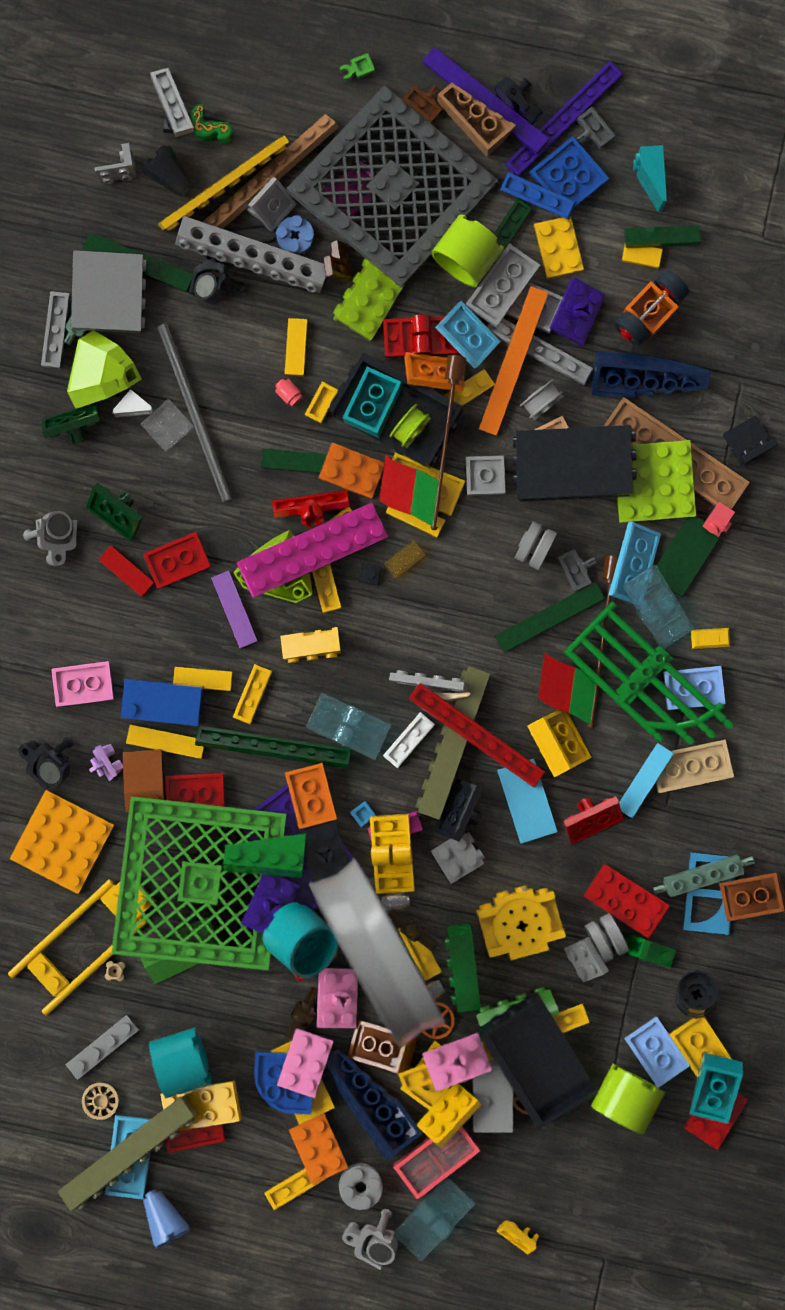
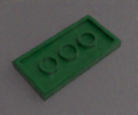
M696 516L686 518L650 575L651 579L680 597L684 595L722 535V532L719 537L710 533L702 527L705 522Z

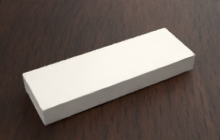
M420 712L383 756L398 768L435 724Z

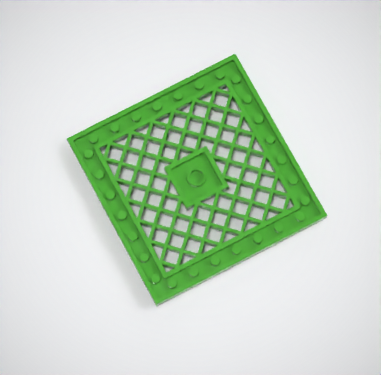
M131 796L111 954L269 970L271 953L264 946L263 934L253 930L251 935L246 929L247 927L241 925V921L238 919V916L247 911L249 904L246 906L240 897L247 891L253 897L254 893L251 888L259 883L262 874H259V877L257 874H253L257 880L248 886L242 879L247 873L239 875L238 872H233L237 878L228 884L223 877L228 871L221 873L222 866L214 865L219 860H224L225 854H222L216 845L224 839L228 844H232L227 836L235 830L242 838L237 843L248 842L247 838L254 832L260 840L284 837L286 814ZM148 818L155 819L147 826ZM161 820L175 822L166 828ZM158 821L164 831L155 836L149 828ZM180 822L194 824L186 830ZM178 824L183 833L175 839L169 832V829ZM200 824L212 825L213 827L205 832ZM195 826L203 833L196 841L188 833ZM219 826L230 827L233 829H231L228 833L224 834V832L220 829ZM216 828L223 837L214 843L208 834ZM239 829H248L252 831L244 837V835L240 832ZM146 831H148L153 839L145 845ZM258 831H264V838ZM164 833H167L173 840L166 847L158 840ZM186 834L192 844L183 849L177 841ZM206 837L211 846L203 852L197 843ZM156 841L162 850L153 856L147 847ZM175 843L181 852L172 858L167 849ZM195 846L201 854L192 861L186 851ZM212 848L220 855L213 862L206 856V853ZM145 850L151 859L143 864ZM164 852L170 861L161 867L155 858ZM184 854L189 862H182V868H180L175 860ZM203 856L209 864L195 862ZM151 861H154L159 868L153 875H150L144 868ZM173 863L179 872L170 878L164 869ZM143 870L148 879L140 884L141 872ZM162 871L168 880L159 887L153 878ZM181 874L180 885L178 888L176 884L173 882V879H175L178 875ZM221 879L226 885V887L219 892V884ZM151 880L157 889L148 896L142 886ZM240 880L246 889L237 895L231 886ZM168 883H171L177 890L170 897H167L162 890ZM140 889L146 898L138 904ZM229 889L235 898L226 904L220 895ZM160 891L166 900L156 906L151 897ZM177 894L178 901H184L178 908L170 901ZM219 898L224 906L215 912L209 904L217 905ZM149 900L155 909L146 915L140 906ZM238 900L243 909L235 915L229 906ZM168 902L174 911L165 917L159 908ZM190 902L203 903L204 905L195 910ZM188 904L194 913L185 919L179 910ZM207 906L213 915L204 921L199 912ZM138 909L143 918L135 924ZM225 909L233 916L226 923L218 916ZM157 911L163 920L154 926L148 917ZM177 913L183 922L174 928L168 919ZM196 915L202 924L193 930L188 921ZM216 917L222 926L213 932L207 923ZM235 919L241 928L232 934L227 925ZM144 920H147L152 929L143 935L137 926ZM166 922L172 931L163 937L157 928ZM186 924L191 933L183 939L176 930ZM205 926L211 935L202 941L196 932ZM225 928L230 937L222 943L216 934ZM135 929H136V931L140 934L141 937H139V936H134V930H135ZM155 930L161 939L148 938L147 936ZM244 930L250 939L241 945L235 936ZM175 933L180 941L167 940L166 938ZM194 935L200 943L186 942V940ZM214 937L219 945L205 943ZM233 939L239 947L224 945ZM252 941L251 948H244Z

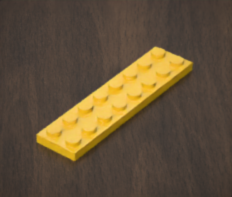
M285 135L158 223L162 230L167 228L168 231L179 224L177 221L180 218L183 219V216L190 217L194 214L193 209L204 207L210 203L208 200L210 197L217 198L224 193V187L228 185L230 188L241 181L239 178L241 175L245 177L256 170L255 165L259 164L261 166L271 160V154L277 155L287 148L285 144L289 142Z

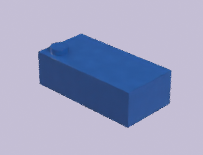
M127 678L124 680L121 718L199 726L204 686Z

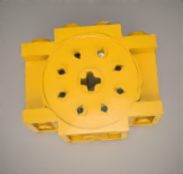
M524 885L514 888L515 892L509 893L507 890L496 893L497 897H493L494 906L490 903L479 906L480 909L476 910L484 937L487 954L490 958L507 953L509 959L514 960L549 950L547 942L566 937L553 891H548V888L535 890L536 894H534L532 888H527ZM519 921L525 923L523 930L516 927L519 925Z

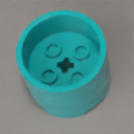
M297 902L287 904L274 913L273 916L275 918L269 927L264 930L263 942L265 948L297 977L309 978L322 972L334 959L339 946V940L332 927L308 906L298 904Z
M196 1027L149 1042L154 1072L165 1099L212 1085V1075L208 1073L209 1061L201 1036H196Z

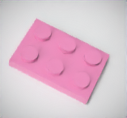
M109 661L52 669L56 707L114 700Z
M296 1028L277 1086L314 1098L333 1040Z

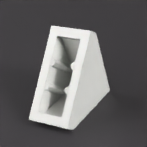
M130 389L113 409V414L115 417L153 414V409Z

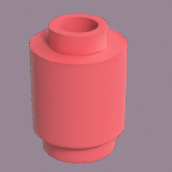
M281 379L275 386L277 388L275 392L287 405L290 404L294 407L303 398L301 391L290 379Z

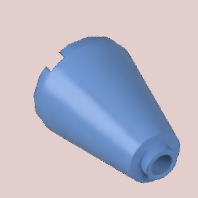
M153 1190L145 1195L146 1199L143 1200L153 1245L156 1249L171 1243L172 1240L178 1239L190 1231L189 1225L161 1191Z

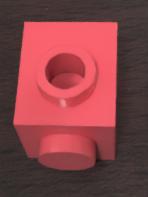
M718 502L702 527L719 537L722 531L726 533L732 524L730 519L735 512L721 502Z

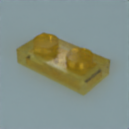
M413 540L387 560L384 565L396 579L425 557V554Z

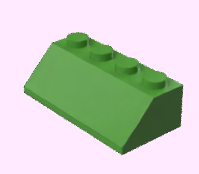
M210 916L204 918L203 920L206 921L210 918ZM211 920L207 925L214 932L216 928ZM197 921L190 926L195 930L202 922ZM205 926L196 932L202 941L211 935ZM188 927L177 931L183 939L191 933ZM175 933L166 938L167 940L180 941ZM194 935L186 940V942L200 943ZM214 937L205 943L219 945ZM140 957L146 971L155 984L200 964Z
M542 986L533 990L534 993L538 992L552 1016L559 1014L549 988L545 989ZM526 992L516 995V999L509 1002L508 999L497 1002L498 1006L492 1008L489 1005L481 1007V1010L475 1013L479 1025H484L494 1015L502 1014L509 1006L523 1001L527 996Z

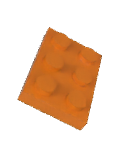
M406 352L407 384L451 390V384L445 379L447 358ZM460 381L459 385L455 384V391L463 392L465 387L464 381Z
M331 443L318 479L372 499L384 468V462Z
M323 763L285 773L299 829L337 820Z
M325 1113L289 1130L312 1185L349 1168Z

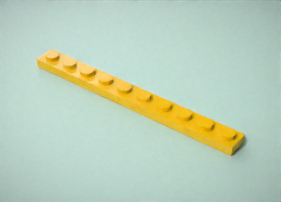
M583 1004L552 1016L562 1033L589 1023ZM482 1042L488 1061L493 1060V1056L485 1043ZM426 1064L399 1074L405 1093L433 1083Z

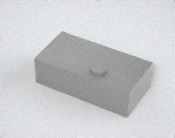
M493 1059L489 1061L492 1071L473 1077L472 1096L482 1104L472 1115L473 1132H513V1089Z

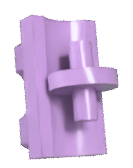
M111 744L103 747L99 745L92 751L96 758L90 760L93 765L89 769L91 773L96 771L99 777L105 773L107 779L111 781L123 770L120 760L111 764L108 757L115 754Z

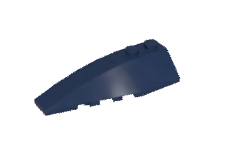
M596 351L593 367L592 395L636 398V395L646 394V396H653V393L665 392V394L673 393L672 391L677 390L686 392L708 389L711 371L652 356Z
M336 1049L329 1054L325 1065L327 1071L348 1106L387 1161L423 1134L402 1104L395 1097L393 1098L381 1085L379 1086L366 1072L364 1073L344 1053Z

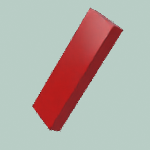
M112 546L98 559L141 597L154 584L151 579Z
M223 1124L182 1130L174 1139L170 1140L168 1138L165 1141L168 1153L224 1142L226 1137Z

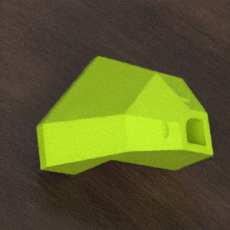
M91 331L78 340L67 393L75 408H80L107 399L128 389L140 381L141 377L133 361L118 344L96 331Z
M288 530L264 544L252 555L294 537V535ZM237 568L233 572L242 587L248 589L239 568ZM310 573L263 594L297 603L313 594Z

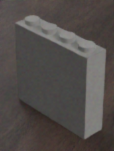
M73 251L71 330L141 332V328L145 326V317H141V309H145V298H142V290H145L146 279H142V271L146 272V260H143V254Z

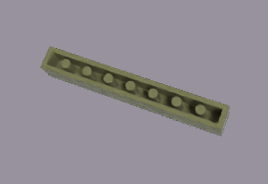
M468 666L467 670L463 669L460 679H463V682L469 686L468 692L471 693V696L457 699L453 707L474 721L490 674ZM446 725L443 726L441 735L444 736L442 743L438 742L434 753H437L436 760H431L428 769L431 772L429 779L425 778L422 789L425 790L423 797H418L415 806L419 808L418 813L440 820L467 740Z
M186 1095L175 1100L58 1191L69 1210L78 1209L80 1211L89 1204L87 1200L91 1197L97 1198L104 1193L102 1190L107 1185L111 1187L119 1181L117 1177L122 1173L124 1175L130 1173L134 1169L133 1165L139 1162L141 1164L150 1157L148 1153L152 1150L158 1151L165 1146V1140L168 1138L172 1140L180 1134L179 1130L183 1126L188 1128L195 1123L196 1120L194 1118L199 1115Z

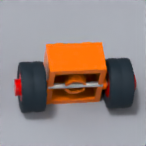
M665 269L655 279L654 283L652 281L649 282L625 308L620 318L615 321L614 325L622 338L635 346L641 345L647 337L651 339L676 313L679 307L677 304L689 294L688 286L680 276Z

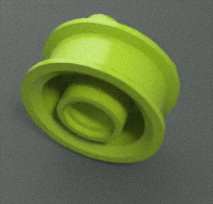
M417 404L413 405L389 437L392 438L394 436L402 443V447L408 448L414 441V438L421 434L430 421L429 414H423L417 409Z

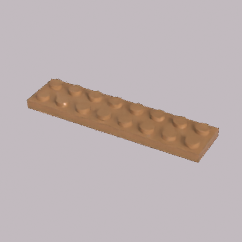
M624 397L604 425H631L632 430H636V442H633V445L686 440ZM691 443L694 492L714 506L721 502L732 509L749 484V481Z

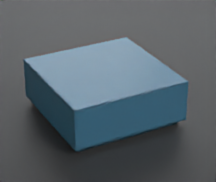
M366 801L350 812L361 828L370 822V816H376Z

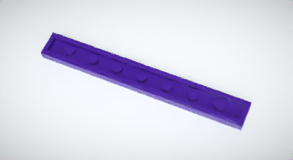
M434 47L422 60L425 66L446 83H454L470 94L472 98L487 105V108L495 113H499L508 122L514 123L516 127L510 134L536 155L549 141L547 136L437 48Z
M609 61L539 130L549 138V141L536 155L523 145L505 163V166L514 175L520 177L577 121L579 116L585 113L623 76V73Z

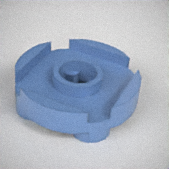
M296 215L286 218L279 224L276 230L277 243L282 250L301 255L312 246L314 239L313 228L307 220ZM292 232H295V233H296V232H299V233H300V234L298 235V236H299V239H298V240H296L295 238H293V239L290 238V237L292 236V234H291Z

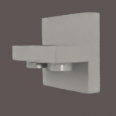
M272 177L248 204L249 207L246 210L250 215L260 219L268 230L273 231L297 203L286 192V189L278 179Z

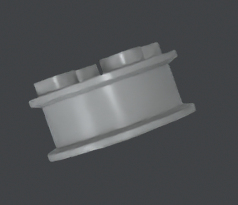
M553 379L544 386H541L527 400L520 404V407L524 406L530 413V419H537L564 397L562 395L563 392H559L552 384Z
M366 1163L350 1165L348 1169L343 1171L339 1180L340 1196L345 1204L353 1209L365 1210L374 1206L382 1194V1180L378 1171ZM358 1182H364L366 1188L358 1191L355 1185Z

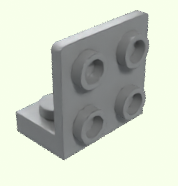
M129 143L121 144L122 151H119L121 163L95 167V173L100 183L112 184L116 180L130 181L137 177L135 159Z

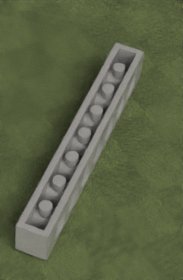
M183 216L175 245L183 249L196 251L201 255L214 257L218 261L234 264L239 268L252 270L257 274L270 276L274 280H281L292 286L305 288L310 292L320 293L326 276L323 263Z

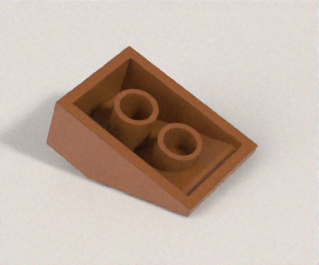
M162 749L123 752L126 812H129L131 796L166 800Z
M780 872L719 883L727 922L785 911V895Z
M357 1020L347 1057L395 1073H402L410 1068L418 1036L400 1050L388 1028Z

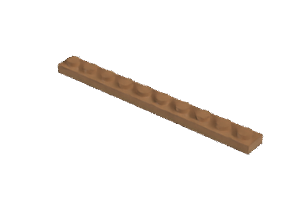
M325 114L207 217L203 223L221 229L225 228L249 207L248 204L272 177L278 180L282 178L338 128L337 123Z

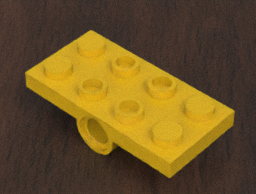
M409 814L370 816L372 865L374 866L376 894L414 892L415 883Z
M235 1080L212 1084L167 1099L161 1093L163 1110L179 1097L186 1095L199 1114L194 1118L196 1120L195 1123L188 1128L183 1126L179 1131L242 1120Z

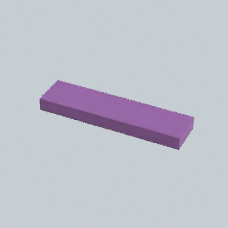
M226 571L212 577L211 579L239 648L241 649L258 642L230 572Z

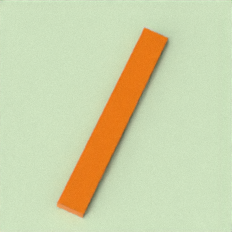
M530 286L479 427L481 431L497 436L548 296L546 291Z

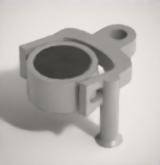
M62 511L51 512L43 516L42 519L36 520V530L24 531L23 537L27 541L37 537L38 547L48 551L47 563L53 566H60L65 562L66 551L76 547L77 520H71L69 515ZM68 536L70 539L68 543L58 545L48 543L44 540V537L52 541L65 539Z
M388 1209L381 1211L382 1216L378 1227L367 1224L360 1231V1226L355 1222H351L342 1236L346 1244L355 1247V1257L381 1270L382 1265H388L394 1260L398 1249V1241L394 1237L395 1231L385 1229L389 1218L392 1217V1212ZM372 1235L365 1252L363 1249L364 1240L367 1236Z

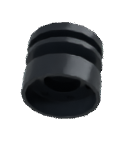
M694 970L683 975L678 982L675 996L676 1005L680 1012L694 1019L704 1018L709 1015L714 1009L718 998V984L713 976L705 971ZM695 994L699 995L697 1000L693 999Z

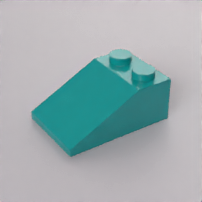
M663 145L641 146L633 160V171L637 172V178L657 212L662 213L667 202Z
M704 1053L696 1081L690 1114L728 1124L743 1076V1062Z

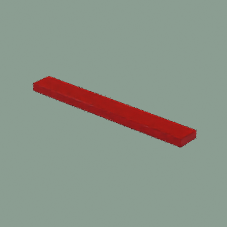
M419 683L408 698L531 787L535 788L545 771L423 684Z

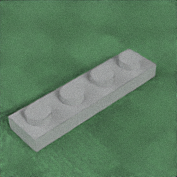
M165 68L151 72L152 82L175 136L178 137L194 132L193 125L169 69Z
M50 291L41 361L42 367L61 369L64 349L63 341L65 340L66 333L65 326L67 324L70 302L69 293Z
M397 670V673H390L389 680L396 684L417 686L421 683L427 688L454 692H468L469 687L463 682V679L452 678V681L445 680V677L434 675L433 678H427L426 674L415 673V676L408 675V672Z
M127 1014L65 1065L78 1080L135 1034L139 1028Z

